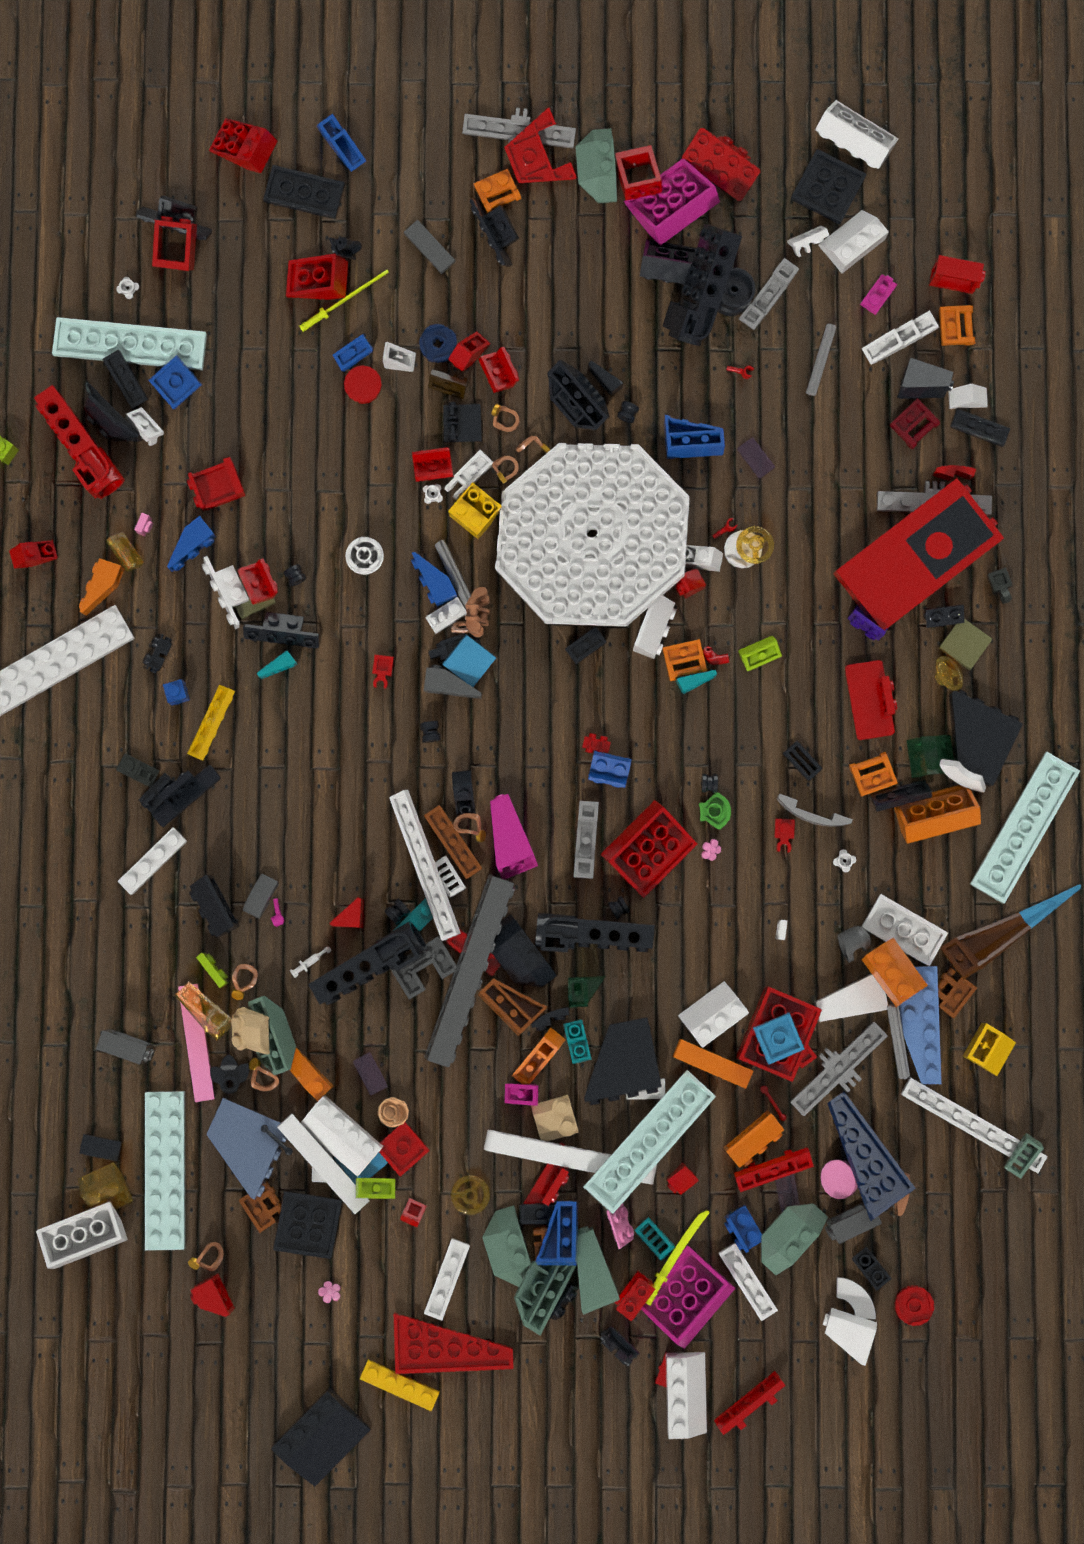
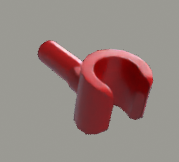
M727 366V371L741 374L744 379L752 377V375L746 373V370H754L752 366H746L744 369Z
M733 518L728 519L725 526L712 535V537L716 539L727 531H734L737 525L735 527L729 526Z

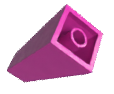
M501 794L496 796L494 800L490 801L496 866L501 878L506 880L538 866L509 795Z

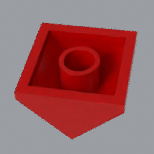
M360 897L356 898L329 924L334 927L363 928L364 900Z

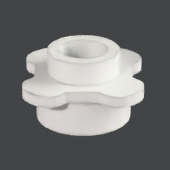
M124 277L119 286H117V292L124 294L127 299H132L134 292L139 289L138 283H133L129 277Z
M439 484L423 487L425 503L430 504L435 501L439 503L443 500Z
M843 849L839 851V856L833 860V864L842 868L843 872H849L852 864L856 862V857L851 856Z

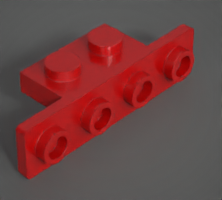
M547 1163L523 1204L544 1203L549 1206L551 1202L554 1203L559 1195L558 1189L561 1185L564 1186L569 1179L568 1167Z

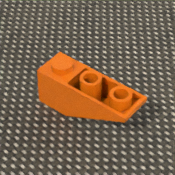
M100 558L98 563L94 564L92 569L94 574L86 585L87 593L79 604L80 612L83 615L87 616L119 586L125 570L121 565Z

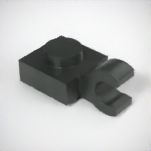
M1003 568L987 574L993 593L999 591L1001 603L1010 602L1012 597L1008 588L1012 587V582L1007 569Z

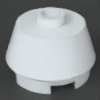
M360 537L349 544L345 557L351 570L365 575L375 572L381 566L384 554L381 545L376 540L369 537Z

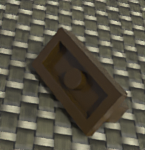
M432 369L428 388L464 399L468 378L465 377L462 380L457 378V374L450 376L449 374Z

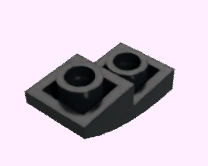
M564 1007L550 1011L531 1023L532 1028L536 1027V1031L547 1030V1026L551 1025L550 1017H554V1021L566 1019L565 1015H569V1009Z
M867 1247L852 1258V1261L876 1291L892 1279Z

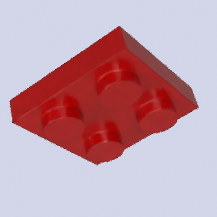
M405 1121L404 1124L398 1126L380 1142L383 1148L379 1153L401 1177L425 1156L430 1149Z

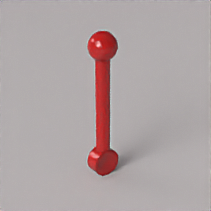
M761 1086L760 1091L765 1093L779 1115V1120L785 1121L786 1115L782 1114L768 1092V1087Z

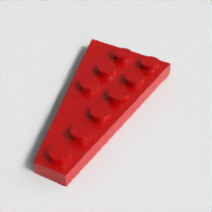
M393 1314L395 1374L514 1369L513 1347L401 1314Z

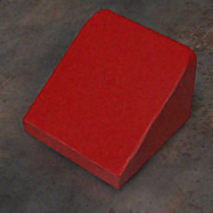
M409 1198L400 1220L418 1227L427 1206Z

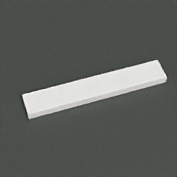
M290 1114L277 1126L354 1214L369 1202L368 1199L356 1198V1185L293 1114Z

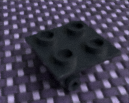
M449 402L448 405H443L444 443L482 442L481 404L456 405V402Z

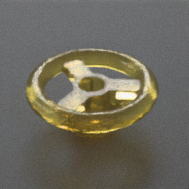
M758 526L748 527L739 534L736 541V549L744 561L759 564L766 561L772 555L774 541L766 529ZM751 532H759L764 535L763 537L759 535H754L751 538L746 537ZM768 541L767 552L762 557H759V550ZM742 542L747 544L752 550L753 558L744 553ZM752 542H757L759 546L754 547Z
M947 656L939 657L936 661L937 672L935 673L937 682L942 686L945 685L950 690H960L964 683L960 668L951 658ZM945 662L948 663L954 670L948 668ZM954 677L958 679L957 685H953Z
M464 1176L453 1185L451 1191L452 1203L461 1213L467 1215L477 1214L488 1205L490 1199L488 1185L477 1176ZM468 1181L474 1182L471 1188H467L464 1192H457L463 1183ZM479 1185L484 1191V1199L480 1205L477 1201ZM468 1192H472L474 1194V1197L472 1199H469L467 1197ZM457 1198H462L466 1204H472L474 1208L467 1209L463 1207Z

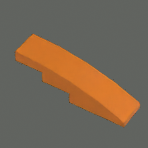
M682 1039L679 1040L672 1056L745 1089L753 1074L751 1069Z

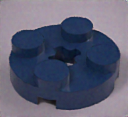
M433 324L427 327L420 337V350L429 362L442 363L448 361L457 345L456 335L453 330L442 324ZM436 339L444 342L440 348L433 345L436 343Z

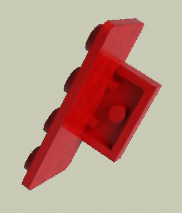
M705 128L698 130L682 156V159H685L703 176L737 201L743 200L761 172L760 168L750 162L751 157L747 155V150L733 145V140L725 135L724 137H716Z
M876 660L847 665L845 667V674L856 738L858 740H866L893 735L895 730L892 715L897 710V702L892 696L894 691L893 681L889 679V676H885L883 662Z

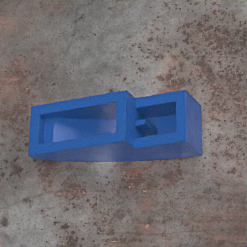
M333 114L316 126L351 172L366 162L364 156Z

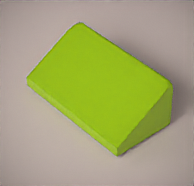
M773 636L738 651L747 672L782 657L777 640Z

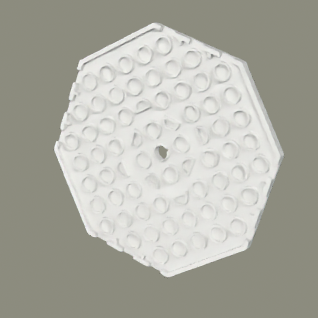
M558 443L502 491L495 569L545 624L628 626L685 576L690 498L640 445L620 446V444L593 445L583 443L567 445L566 443ZM590 530L598 532L597 537L593 538L588 537L587 533Z

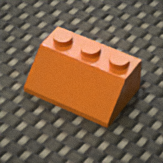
M894 938L881 944L862 959L896 1008L928 986Z
M767 1110L725 1145L723 1149L739 1168L742 1165L746 1167L753 1161L752 1157L758 1153L760 1155L768 1148V1143L772 1140L776 1142L783 1136L781 1132L784 1129L772 1113Z

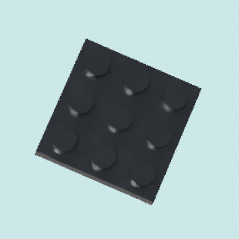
M817 149L790 200L840 225L867 174Z
M284 1191L273 1251L331 1259L342 1200Z

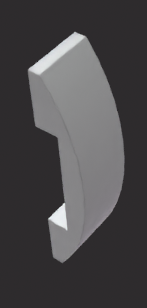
M784 258L753 302L749 304L740 316L739 320L755 330L791 283L799 268Z
M782 794L777 795L776 798L791 814L809 823L821 826H844L851 824L853 820L836 813L832 814L830 819L796 808L798 802L796 799Z
M579 801L574 877L593 879L599 802Z

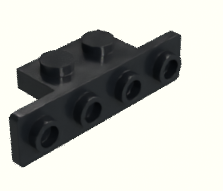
M162 195L159 198L158 211L141 207L136 213V217L144 222L155 223V220H160L161 216L173 217V221L179 222L180 219H189L192 224H195L197 206ZM197 224L196 239L207 240L212 234V229ZM163 226V228L176 230L180 234H186L187 229Z
M472 198L469 200L472 205L471 210L478 217L480 228L489 238L487 239L488 244L495 250L497 261L503 266H512L513 264L505 249L519 240V237L504 207L499 205L487 214L480 200Z
M266 612L263 626L244 624L243 626L244 639L252 641L257 640L307 648H319L320 645L318 633L302 631L304 617Z
M208 765L196 776L190 771L182 773L175 782L166 786L162 793L159 794L164 803L152 812V816L161 827H165L215 785L221 777L211 765Z

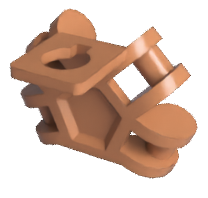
M479 587L472 592L465 604V608H467L466 621H456L451 628V632L471 633L474 637H481L484 634L482 626L489 625L487 617L490 615L489 609L482 608L490 603L489 596H487L488 591L485 587Z

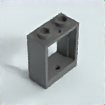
M113 1029L102 1031L96 1047L97 1050L139 1065L148 1063V1060L151 1061L155 1053L153 1049L154 1044Z
M863 1202L826 1220L827 1226L825 1230L832 1241L836 1240L840 1244L882 1224L879 1216L870 1221Z

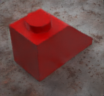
M476 331L456 345L448 360L456 368L464 371L472 366L491 343Z
M683 1162L666 1178L669 1182L667 1187L674 1194L678 1192L680 1195L699 1181L696 1175Z

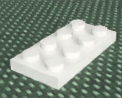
M879 894L861 926L885 942L894 938L904 953L926 966L931 965L948 932L882 894Z

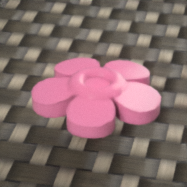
M712 839L710 843L705 842L702 846L705 851L701 855L704 859L715 860L716 854L721 852L718 841Z
M327 1281L324 1283V1287L319 1288L318 1294L324 1296L323 1301L325 1303H330L331 1299L338 1301L340 1299V1294L338 1293L340 1286L338 1284L332 1286V1283Z

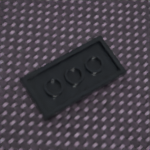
M272 165L263 201L336 220L345 182Z

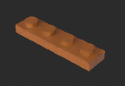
M440 805L424 815L466 879L482 870V867L460 834L454 829L452 822Z

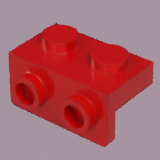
M500 347L497 352L481 356L478 359L493 393L512 388L519 381L518 372L514 368L505 347Z
M449 447L412 452L416 482L453 477Z
M263 558L259 559L257 563L238 569L239 576L252 605L273 599L278 593L277 583L272 579L269 565L265 563Z

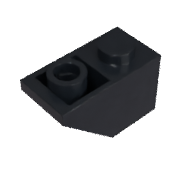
M471 770L452 772L456 815L459 816L464 813L476 814Z

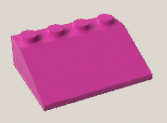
M681 159L660 175L662 193L624 201L643 228L660 246L720 202L716 187L685 159Z
M688 1245L678 1257L666 1277L668 1279L667 1282H663L652 1305L650 1306L645 1303L641 1308L663 1332L684 1349L735 1290V1287Z

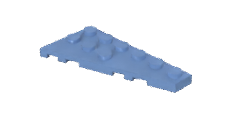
M937 966L915 967L928 986L899 1005L903 1035L921 1084H941Z

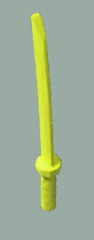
M388 270L371 279L328 309L320 308L319 313L299 327L304 332L322 320V318H329L327 315L329 312L388 274Z
M708 1210L697 1215L672 1251L660 1273H656L655 1291L646 1304L652 1305L663 1282H667L668 1279L666 1277L678 1257L708 1216Z

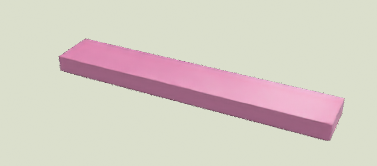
M199 984L179 986L195 1102L215 1099L213 1080L210 1076L211 1066Z

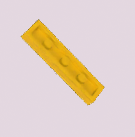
M222 685L218 686L187 753L188 755L202 761L204 760L211 742L217 734V729L224 719L225 712L233 699L234 690Z
M369 1359L360 1377V1380L429 1411H432L440 1392L407 1376L395 1374V1371Z

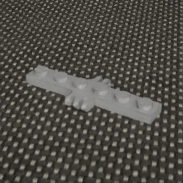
M516 108V114L511 116V120L465 114L462 133L508 140L509 143L532 122H530V117H527L528 109H524L523 116H520V108ZM553 125L538 132L543 145L574 148L576 128Z
M925 481L924 493L878 491L877 511L912 513L945 487V482L940 481V488L937 489V481L932 482V488H930V482ZM971 495L984 513L990 516L992 512V496Z
M872 1022L840 1054L836 1051L832 1053L826 1048L824 1051L829 1057L826 1058L822 1053L819 1055L823 1060L821 1065L824 1069L790 1103L802 1116H805L838 1083L846 1092H849L850 1088L846 1083L849 1082L852 1087L856 1085L851 1079L852 1077L858 1082L862 1080L853 1069L888 1035L875 1022Z

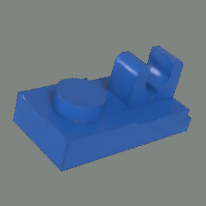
M362 334L334 353L333 357L341 371L345 372L372 353L373 348L365 335Z

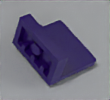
M858 605L847 618L853 627L864 630L866 632L865 635L871 640L876 639L879 641L886 633V630H883L869 620Z

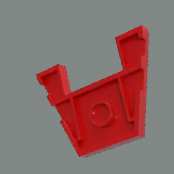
M547 108L504 147L518 183L574 180L577 178L571 162L552 169L538 132L556 124L550 108Z

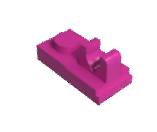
M882 274L860 305L876 315L896 288L897 284L893 282L894 279Z

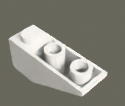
M687 545L685 567L720 572L723 553L715 547Z

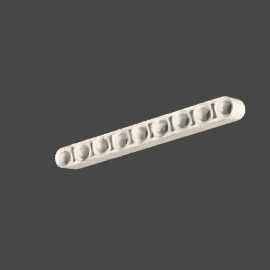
M487 1130L484 1150L592 1173H596L611 1156V1154L572 1146L567 1147V1145L562 1146L553 1142L494 1130ZM657 1164L641 1183H654Z

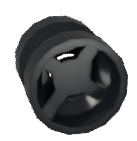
M439 721L420 723V730L423 731L422 743L441 740V734L438 733Z
M399 898L392 907H388L384 911L396 925L401 922L403 916H408L411 913Z

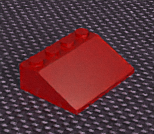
M654 800L600 855L644 898L697 843L664 806Z
M765 986L736 1058L793 1082L822 1009ZM790 1013L804 1050L768 1064L753 1027Z

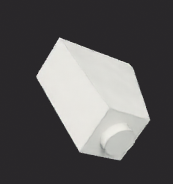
M831 1308L830 1313H826L823 1320V1325L826 1326L825 1334L861 1365L865 1366L876 1333L877 1322Z

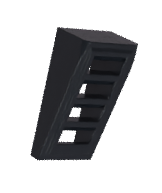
M592 360L588 363V370L611 397L623 388L621 380Z

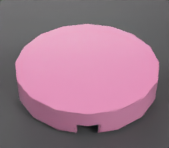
M832 1160L822 1169L821 1183L825 1192L831 1197L845 1199L853 1195L857 1190L858 1186L848 1161Z

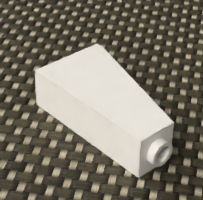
M871 973L815 1001L814 1005L822 1009L818 1019L819 1022L887 1010L888 1002L885 991Z

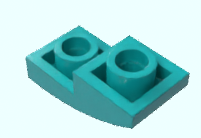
M578 1020L563 1024L572 1063L576 1064L592 1060L583 1021Z

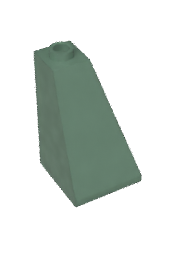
M588 1226L578 1229L577 1266L581 1309L584 1315L620 1300L593 1227L588 1228Z

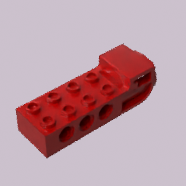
M51 385L35 396L34 399L37 402L35 407L44 416L50 428L58 434L56 435L57 438L67 448V452L72 459L76 461L72 471L84 488L95 499H102L120 488L125 481L124 477L104 449L97 446L58 390ZM86 478H89L90 480H93L95 478V481L89 484L86 481Z

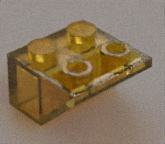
M114 1162L78 1178L80 1195L90 1209L111 1202L115 1210L133 1202L124 1177Z

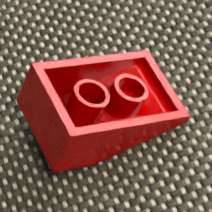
M336 253L289 260L286 297L325 300L346 298L348 261L341 256H337Z

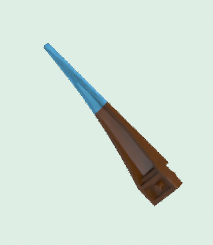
M1081 885L1070 888L1050 899L995 923L958 936L940 947L941 951L964 980L993 961L1080 890Z

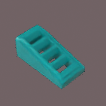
M285 651L257 672V675L264 679L298 664L291 654Z
M716 670L680 677L676 679V683L682 694H685L715 678L717 672Z
M649 1217L634 1230L660 1260L665 1259L676 1247ZM651 1225L652 1228L644 1235L642 1232ZM656 1231L657 1234L649 1241L648 1237ZM661 1237L663 1240L655 1247L653 1244ZM667 1244L668 1247H666L662 1252H660L659 1249L663 1245Z

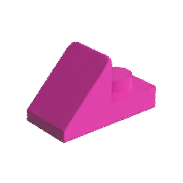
M506 1083L505 1103L538 1106V1085Z

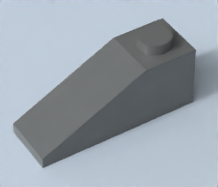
M431 665V668H426L424 691L426 693L482 699L481 692L446 669H443V666Z

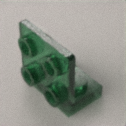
M950 735L923 736L906 740L912 778L945 774L939 765L941 760L954 761Z

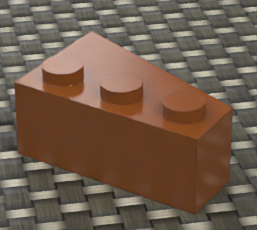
M492 979L478 993V996L517 1036L547 1008L546 1005L540 1004L495 979Z

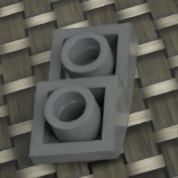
M261 874L247 898L243 911L260 919L270 904L269 899L279 886L278 881Z

